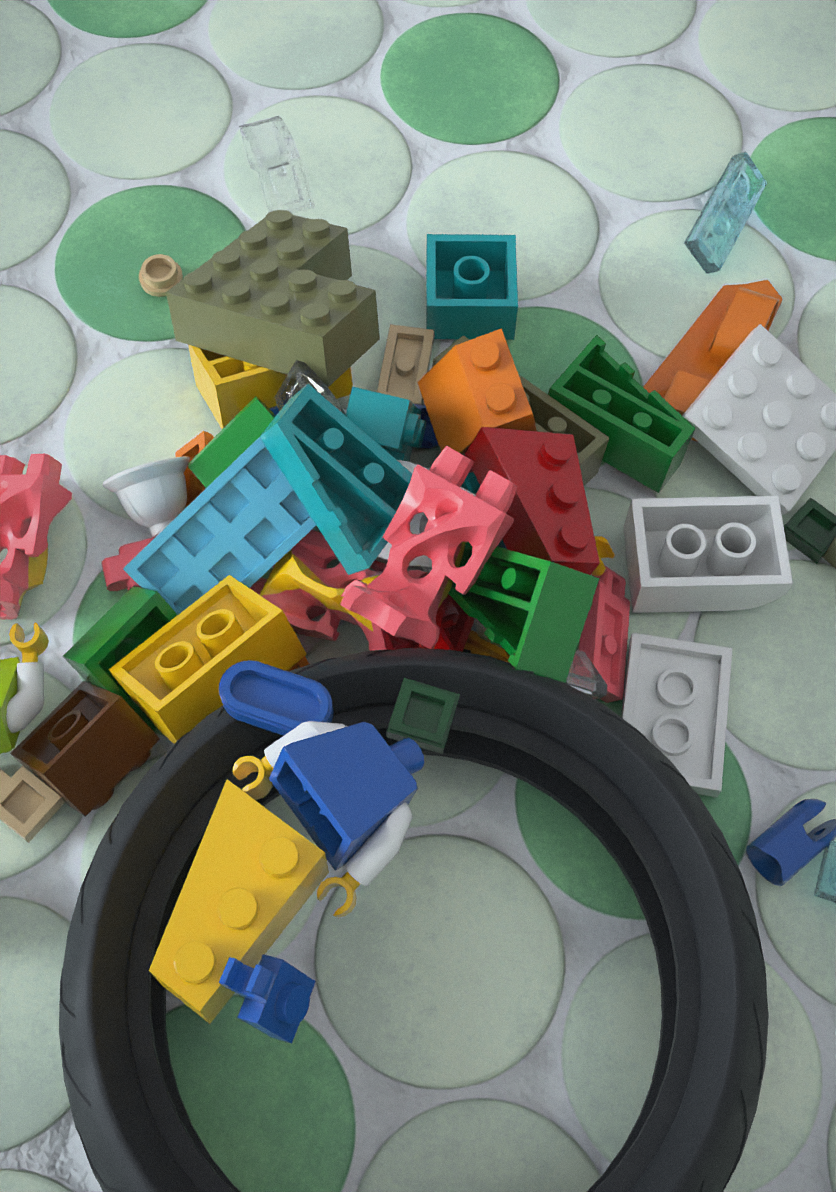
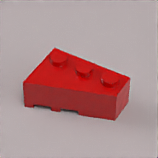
M481 427L464 455L474 461L469 473L474 472L480 486L489 470L517 486L511 506L506 513L514 518L512 526L502 538L506 548L591 575L600 564L574 435Z

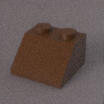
M83 681L10 754L27 770L60 795L68 806L86 817L92 810H96L108 802L114 793V787L128 772L138 769L148 760L151 748L160 738L121 696Z

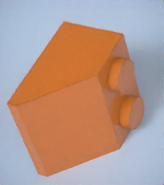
M502 328L455 345L417 382L441 452L448 446L465 455L481 427L537 431L531 407Z

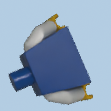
M307 721L301 723L264 750L265 757L259 760L254 756L239 758L234 763L233 775L238 780H242L250 773L259 772L256 780L246 785L242 791L254 800H258L270 792L273 784L315 844L325 852L326 859L333 869L337 870L345 865L347 872L341 878H327L321 882L317 889V899L322 901L332 888L337 886L345 888L347 892L346 902L333 914V916L339 918L351 913L356 906L357 896L355 890L360 884L368 886L399 852L412 820V813L408 804L418 790L416 780L412 774L423 768L424 756L418 744L410 738H404L389 746L376 728L366 722L347 727L339 723Z

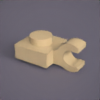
M21 766L12 777L0 769V820L29 843L62 807L65 801L24 766Z

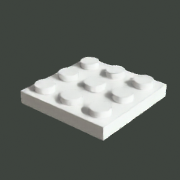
M761 324L749 333L682 415L695 428L692 437L756 496H779L782 515L790 512L836 450V394Z

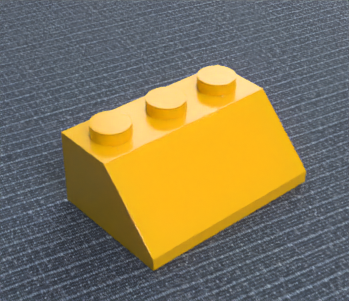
M228 575L112 666L109 671L159 731L175 744L177 740L191 731L209 714L223 706L219 695V683L225 671L232 665L241 661L252 660L289 671L307 653L283 610Z

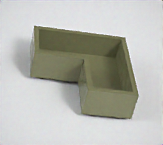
M274 210L269 212L265 218L252 228L241 233L236 240L224 249L213 254L211 259L195 271L187 274L183 280L168 290L166 295L176 341L300 379L304 372L308 371L320 385L329 387L380 340L376 290L355 285L354 282L348 280L352 276L348 229L346 227L329 224L324 219H309L292 215L287 210Z

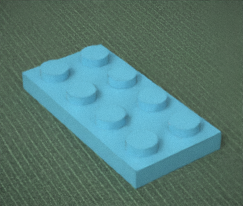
M259 437L143 548L123 570L141 588L157 591L176 614L179 615L228 575L250 588L305 537L316 524Z

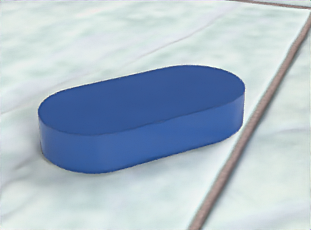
M241 661L232 665L225 671L219 683V695L223 707L231 717L283 736L303 722L331 723L333 719L332 699L328 690L321 683L258 661Z

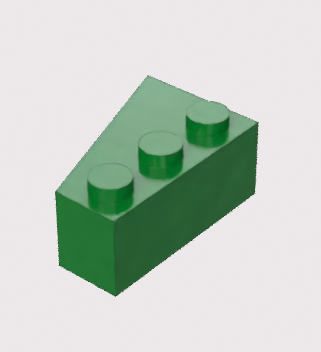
M596 335L553 383L548 395L609 437L602 459L603 462L659 493L681 465L695 428L658 392L654 390L649 393L633 378L635 371L626 362L619 365L604 350L606 343Z
M465 542L459 567L465 566L472 556L473 547L469 542ZM496 547L481 570L477 581L466 595L455 590L456 583L454 582L450 588L449 595L469 617L478 619L486 628L484 634L491 642L502 646L510 655L508 661L516 670L533 671L536 675L566 683L588 612L592 606L599 578L551 561Z

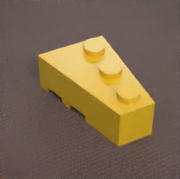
M188 345L196 386L221 429L255 396L268 408L288 402L300 378ZM351 367L329 387L321 385L332 396L333 401L351 394L353 387Z
M227 779L149 971L163 987L211 1024L235 993L219 984L229 957L255 968L262 955H265L329 873L325 852Z

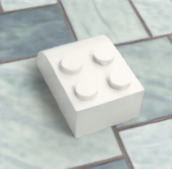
M779 496L631 499L623 528L632 613L745 610L771 603L781 598L791 588L793 581Z

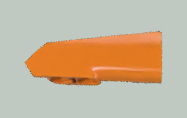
M768 280L748 284L724 285L643 388L649 393L654 390L658 392L677 412L683 415L753 329L761 324L769 331L783 298Z

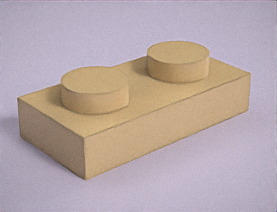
M390 324L377 388L378 393L408 399L413 404L423 405V397L417 382L429 371L434 343V330Z

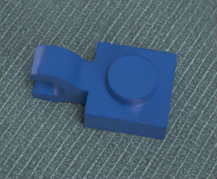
M264 954L259 965L256 964L255 968L229 957L219 984L245 998L237 1018L272 1038L291 1044L300 1022L307 1014L310 996L316 983L315 980L285 960Z

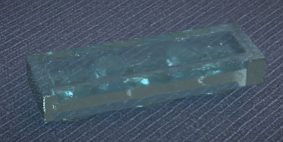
M746 151L732 156L684 242L706 274L721 270L767 185L766 180Z

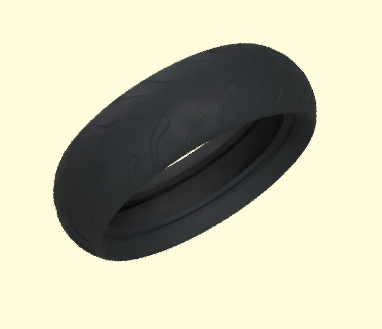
M403 648L396 650H374L329 658L288 671L315 680L328 690L333 705V719L331 723L344 724L347 727L361 722L372 724L389 746L398 742L386 736L404 678L460 694L443 754L420 747L423 755L471 761L498 769L525 781L552 797L570 811L599 839L616 861L633 889L647 921L656 953L661 983L662 1019L659 1051L652 1082L640 1115L619 1153L603 1175L587 1192H724L742 1156L757 1111L765 1070L769 1019L766 967L756 916L742 873L722 831L699 795L690 787L674 764L639 730L604 704L569 684L536 675L533 671L516 670L509 662L491 656L447 649ZM223 706L209 714L191 731L177 740L147 771L123 803L119 813L98 845L81 885L68 930L60 979L59 1038L63 1077L75 1128L80 1136L92 1172L103 1192H240L208 1153L195 1131L180 1097L171 1065L166 1031L167 989L149 971L226 780L228 779L242 790L246 785L253 783L258 777L259 772H253L246 778L238 780L233 775L234 763L244 756H254L259 760L265 757L264 750L283 737V735L234 719L226 712ZM272 784L270 792L265 797L256 801L265 806L280 796V794Z

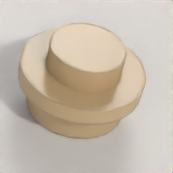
M163 254L148 257L143 262L139 272V281L142 289L146 293L157 297L167 296L166 292L183 280V273L179 264L171 257Z

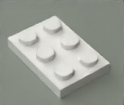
M632 632L629 641L621 718L639 730L674 764L697 794L718 797L722 789L733 648Z

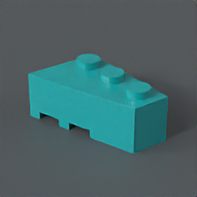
M307 384L288 400L261 434L260 438L343 568L350 575L370 568L388 543L383 538V535L405 496L412 473L312 386Z

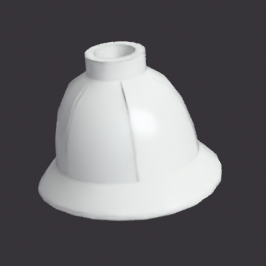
M190 457L169 458L127 469L105 480L103 487L116 493L128 516L137 525L149 528L152 537H156L186 507L187 488L184 472Z

